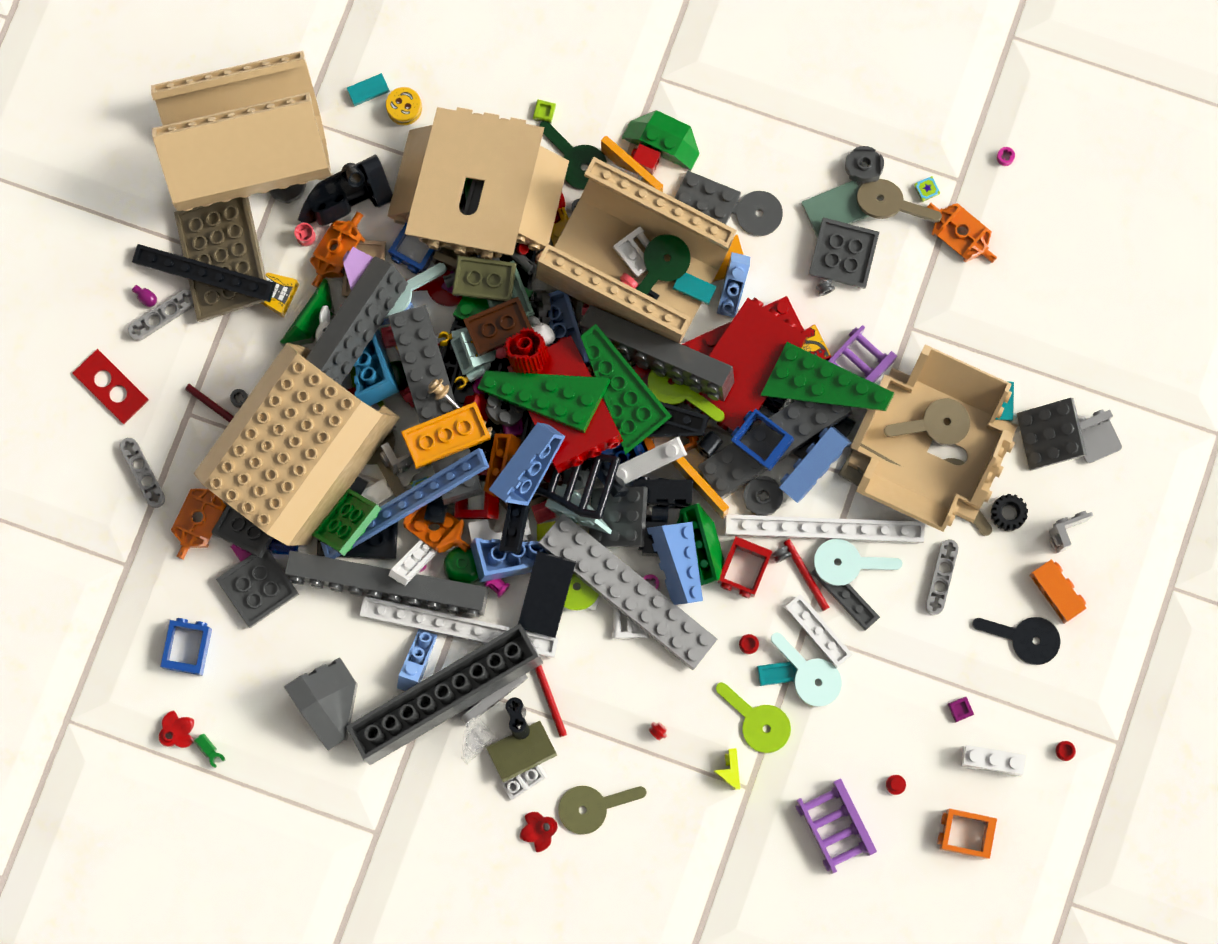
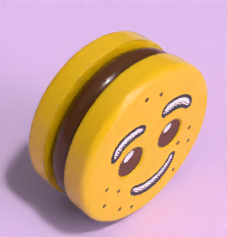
M399 87L391 91L386 99L388 116L399 125H410L416 122L422 113V103L418 93L408 87Z

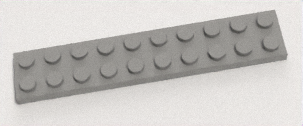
M562 514L538 543L542 549L551 555L576 561L574 575L691 670L698 666L718 640L566 515Z

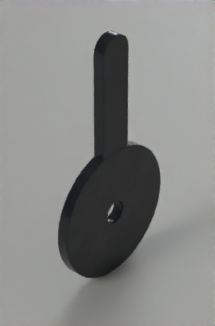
M1041 617L1025 619L1016 628L983 618H975L972 622V626L976 630L1012 640L1016 655L1022 661L1031 665L1048 663L1057 655L1060 649L1061 639L1057 628L1050 621ZM1033 638H1039L1040 643L1038 645H1035L1033 643Z

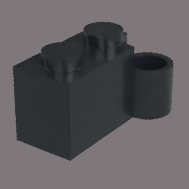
M652 506V515H646L644 547H638V550H642V556L659 557L657 551L654 552L652 546L654 541L652 535L648 534L647 528L667 525L668 507Z

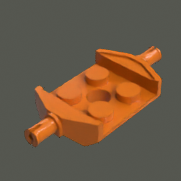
M932 202L927 206V208L939 211L942 214L941 220L934 223L932 235H937L961 255L965 262L980 256H984L991 263L997 259L988 250L992 231L962 206L956 203L940 210ZM958 227H965L968 233L964 236L960 235L957 232Z
M356 211L351 221L336 220L327 230L309 259L318 274L311 283L314 287L318 288L326 277L342 278L344 276L341 273L344 267V255L347 251H351L352 247L356 248L359 241L365 242V238L357 228L363 217L361 213ZM338 243V247L335 250H331V247Z
M190 489L171 528L172 533L181 542L180 545L182 546L176 557L184 560L190 548H208V542L212 536L211 532L227 507L209 489ZM201 512L203 514L202 521L194 522L193 515Z
M427 504L404 519V528L438 553L446 552L453 546H458L464 552L470 548V545L461 539L464 530V520L461 519L459 521L448 512L446 513L444 525L424 521ZM431 524H438L440 526L435 531L429 529Z

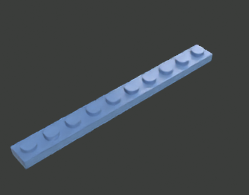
M480 448L474 450L380 507L382 509L376 519L369 524L364 534L357 539L352 548L489 468L483 450ZM320 542L325 557L335 559L342 555Z

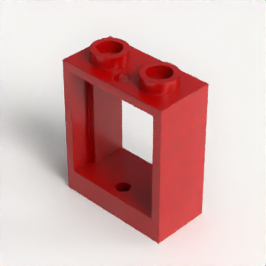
M488 468L477 475L487 476ZM485 492L484 510H468V499L455 502L454 518L498 519L499 498H495Z
M735 536L722 568L720 580L717 583L721 584L720 587L725 590L731 591L734 589L739 591V595L748 599L750 596L755 597L773 551ZM736 548L764 559L752 589L725 579Z

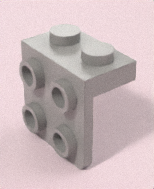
M1101 409L1094 412L1091 418L1086 419V417H1082L1079 419L1087 453L1083 457L1088 464L1122 449V444L1110 421L1113 418L1110 409L1107 411Z
M388 442L381 445L382 452L380 453V458L385 467H390L393 474L397 472L401 474L409 469L408 466L413 464L410 453L397 459Z
M1085 510L1075 514L1070 520L1067 517L1057 520L1049 531L1051 536L1049 540L1052 548L1056 549L1057 553H1060L1070 547L1072 543L1066 529L1087 522L1094 516L1093 513H1087Z

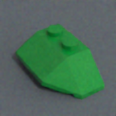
M657 110L631 120L622 136V139L637 146L642 144L661 152L662 158L690 171L700 155L691 126Z
M325 278L281 339L280 343L283 347L286 343L300 346L314 342L316 329L320 324L319 314L323 306L327 305L329 307L330 320L333 319L335 315L330 285Z
M699 503L680 509V516L676 524L692 522L701 586L720 580L724 557L713 520Z

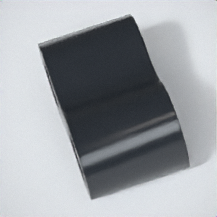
M709 431L695 446V449L704 458L708 459L723 444V441L713 431Z
M512 697L505 704V708L510 716L509 728L516 739H525L530 733V728L525 720L527 711L521 699Z

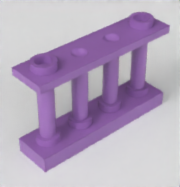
M862 324L859 329L855 327L848 336L850 338L828 361L839 366L836 361L844 354L865 373V379L875 383L895 362L897 355L893 351L888 355L886 353L883 354L862 335L865 330V326ZM855 340L878 359L879 365L875 369L873 367L870 368L849 349Z
M841 778L832 783L834 786L831 788L832 790L806 803H803L802 799L799 798L796 800L798 804L795 805L800 817L804 815L825 858L822 862L827 872L831 870L832 874L837 872L836 865L862 852L864 854L867 853L868 856L877 852ZM835 797L836 799L840 798L843 804L840 806V809L814 822L812 821L808 810ZM842 816H849L852 822L849 824L850 827L824 840L821 839L817 831L818 828ZM852 834H858L861 840L858 846L834 858L830 857L826 847Z

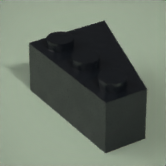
M661 402L672 417L647 438L704 436L709 416Z
M639 477L633 482V487L644 486L648 488L647 507L661 506L670 509H683L692 505L693 480Z

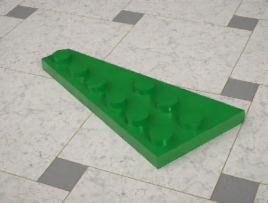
M595 324L580 337L595 376L610 379L603 397L623 439L621 444L626 455L672 416L597 324Z
M787 342L761 396L886 411L895 393Z
M486 371L477 388L483 393L585 433L610 383V379Z

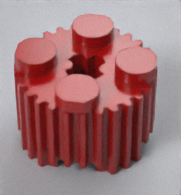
M527 327V329L523 328L516 335H512V338H506L504 346L514 372H524L526 374V372L530 373L531 371L539 373L543 370L544 363H547L548 351L543 336L540 333L538 334L533 328L529 329Z

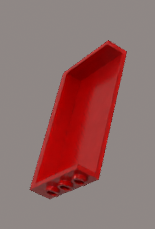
M755 297L752 300L750 298L746 299L709 355L714 359L733 366L735 382L725 401H715L709 398L707 394L699 393L724 412V420L717 422V425L724 430L730 428L734 431L736 427L741 428L745 422L743 419L749 411L753 412L755 409L758 411L761 409L767 397L761 396V393L786 343L789 342L802 348L808 339L806 335L795 329L796 324L788 319L786 321L778 318L780 316L778 312L772 308L769 311L762 307L764 303ZM687 400L684 401V403L690 406L691 408L695 407Z
M571 336L560 338L557 343L546 346L548 351L547 363H544L545 365L541 372L533 373L591 377ZM511 365L507 367L509 372H514ZM601 399L585 433L528 411L535 425L537 422L548 424L566 436L552 460L558 473L572 466H579L584 460L590 457L595 458L602 451L608 448L613 449L623 442L603 399Z

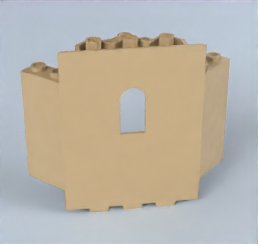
M437 107L433 125L409 130L387 215L394 219V222L404 225L407 223L406 235L418 237L430 249L437 250L440 247L454 250V253L470 257V255L476 254L481 255L482 259L489 260L501 257V254L513 255L516 243L525 244L534 251H539L549 244L569 160L540 146L545 127L526 124V120L518 118L499 119V115L486 112L484 114H472L473 110L457 107L456 110ZM466 178L485 181L478 209L471 215L462 214L459 210Z
M925 344L911 375L894 368L891 369L889 376L884 375L879 386L895 394L886 411L867 410L850 447L854 450L848 461V466L857 470V467H859L862 472H865L856 492L944 532L946 526L951 527L955 515L973 523L983 502L988 503L992 491H990L991 484L995 476L999 478L1004 467L1001 466L1006 452L1010 453L1015 444L1012 439L1018 425L1006 420H995L996 417L1000 419L1004 408L1001 407L1003 402L1008 403L1012 394L1009 391L1011 383ZM943 398L956 400L965 407L970 417V428L967 435L960 442L954 444L966 451L967 461L962 465H954L928 453L927 451L932 439L927 435L926 431L888 437L884 433V428L890 424L923 419L928 406L936 400ZM945 418L943 420L945 425L950 424L949 419ZM861 443L899 465L890 463L861 447Z

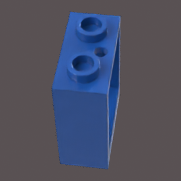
M405 223L388 250L390 259L398 265L403 263L408 266L407 269L414 274L422 273L427 270L435 252L440 248L437 250L429 248L420 264L398 252V248L407 236L405 234L407 223Z
M755 409L753 412L749 411L743 419L745 422L741 428L736 427L732 432L731 436L733 438L731 441L771 471L792 444L794 437ZM757 418L783 437L766 460L740 442Z
M176 618V621L170 620L160 667L166 670L203 676L212 628L207 626L208 623L196 621L195 624L188 623L187 619ZM176 627L203 632L196 665L169 660Z

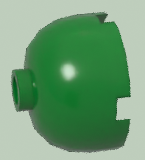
M456 547L448 552L443 564L444 573L448 580L468 584L475 583L479 577L471 548L464 552L461 548Z

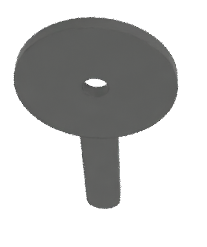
M753 191L746 194L740 202H737L733 214H736L737 221L745 232L753 236H766L773 233L781 224L783 209L780 201L773 194L766 191ZM758 210L763 212V215L760 217L756 215Z

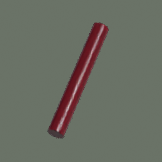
M191 384L186 386L185 390L229 423L234 418L232 414Z

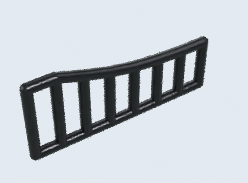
M600 454L595 458L590 457L587 459L593 460L579 507L570 501L582 464L572 468L563 497L555 493L561 472L558 473L555 467L548 489L538 486L535 493L564 506L580 517L601 519L618 470L620 457ZM486 456V460L489 465L490 456ZM601 462L611 463L596 511L588 510V502ZM479 476V479L485 482L486 476Z

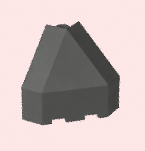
M340 657L332 661L328 666L324 664L314 669L311 673H305L284 686L300 713L328 751L342 741L348 740L349 731L346 726L351 723L358 683Z

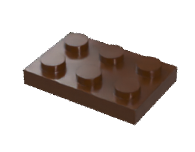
M519 297L463 319L478 356L503 347L506 338H512V335H516L523 328H532Z

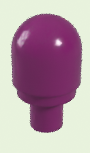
M138 285L132 288V291L138 295V301L144 306L153 307L156 305L157 296L152 291L146 288L142 289Z

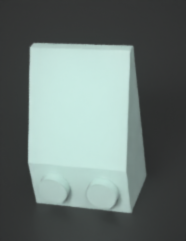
M557 485L555 493L563 497L567 485ZM573 491L570 502L579 507L581 494ZM547 499L545 506L559 517L564 514L575 523L611 534L612 530L602 519L580 517L564 506ZM588 504L587 509H588V510H594V509Z

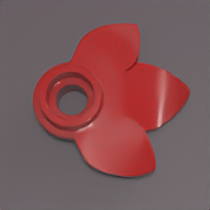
M174 710L167 713L162 720L163 729L159 733L160 743L166 747L176 745L180 748L192 745L194 739L189 733L194 727V719L190 717L178 719ZM170 733L173 737L171 739H167L165 735Z
M539 812L526 814L525 820L528 825L521 830L520 839L526 842H534L536 852H542L551 845L552 836L558 829L557 822L554 818L544 817ZM545 823L550 825L548 831L544 828Z

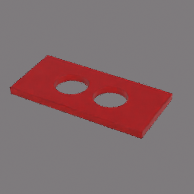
M98 349L72 373L123 424L149 401ZM100 371H107L111 374V382L105 387H99L95 383V376ZM122 386L126 389L127 396L122 402L111 400L110 392L114 387Z

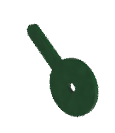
M541 122L539 126L545 127L543 134L561 151L564 158L569 160L565 176L566 182L576 189L584 190L589 178L584 176L586 170H582L581 166L583 164L589 166L593 157L607 163L605 155L598 148L591 145L573 147L549 122Z
M664 234L655 237L648 243L643 259L649 273L636 290L647 295L658 280L670 282L679 279L686 273L691 257L689 248L682 239L674 235ZM666 254H668L671 257L670 261L666 262L663 258Z

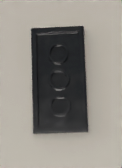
M398 522L355 546L345 556L340 555L337 558L396 560ZM318 540L317 556L325 557L321 543Z
M537 551L518 624H521L525 630L556 638L576 561Z

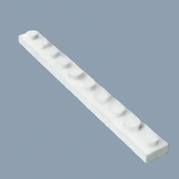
M726 514L725 535L924 543L925 523L914 521Z
M366 596L363 598L360 611L361 617L482 643H488L511 629L506 626ZM526 631L539 655L555 658L559 638Z

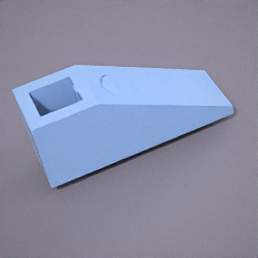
M731 252L717 314L733 318L736 316L750 267V256Z
M418 629L399 673L398 689L406 691L422 681L438 636L437 634Z

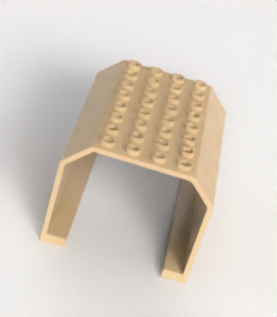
M304 51L151 85V95L153 101L155 100L163 125L152 128V137L172 203L177 211H189L199 206L207 207L217 202H228L238 197L246 198L251 194L267 193L273 189H285L290 185L306 184L308 181L324 180L332 176L322 119Z
M593 157L584 174L589 180L580 200L555 246L547 244L538 260L536 278L589 306L592 305L677 343H681L702 302L673 290L676 280L670 282L658 280L651 290L660 295L657 300L621 282L620 277L623 273H627L640 285L649 272L646 271L636 278L613 249V246L640 226L649 241L664 234L677 236L686 243L690 251L691 260L686 273L712 284L737 230ZM635 238L634 242L644 253L645 247L638 238ZM668 254L664 255V260L666 262L670 261L671 257Z
M286 343L193 474L203 486L263 532L287 546L309 545L314 538L312 536L313 532L350 488L400 417L384 405L377 411L358 399L306 360L311 352L309 348L291 343Z

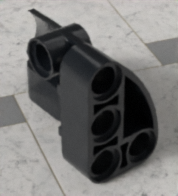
M375 154L356 164L347 163L340 172L319 182L305 200L297 220L308 224L316 221L319 225L325 226L350 214L352 206L367 199L378 208L390 203L393 194L377 155Z

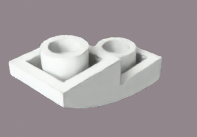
M538 765L504 783L502 782L501 785L510 799L514 800L548 776L541 765Z

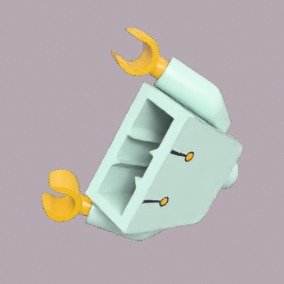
M467 327L451 331V334L445 331L440 332L438 338H446V340L440 341V345L447 346L449 340H451L462 374L467 375L466 377L459 376L455 379L454 383L457 381L463 382V385L458 387L457 390L464 389L467 382L470 381L472 383L481 378L491 368V363L496 358V350L478 356Z

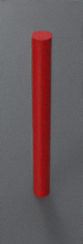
M790 539L786 540L783 544L788 547L787 551L791 552L794 563L822 611L829 609V605Z
M542 665L535 668V672L561 738L566 736L567 732Z

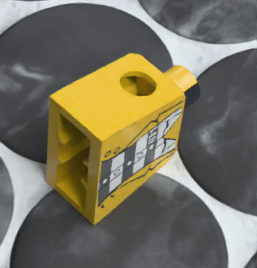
M266 273V280L276 283L271 301H264L261 304L281 317H285L299 287V283L293 278Z

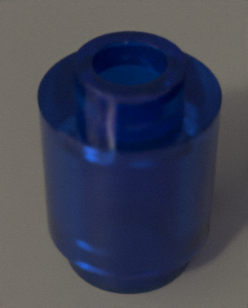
M275 538L269 545V549L272 550L273 554L289 555V551L298 552L299 545L287 546Z

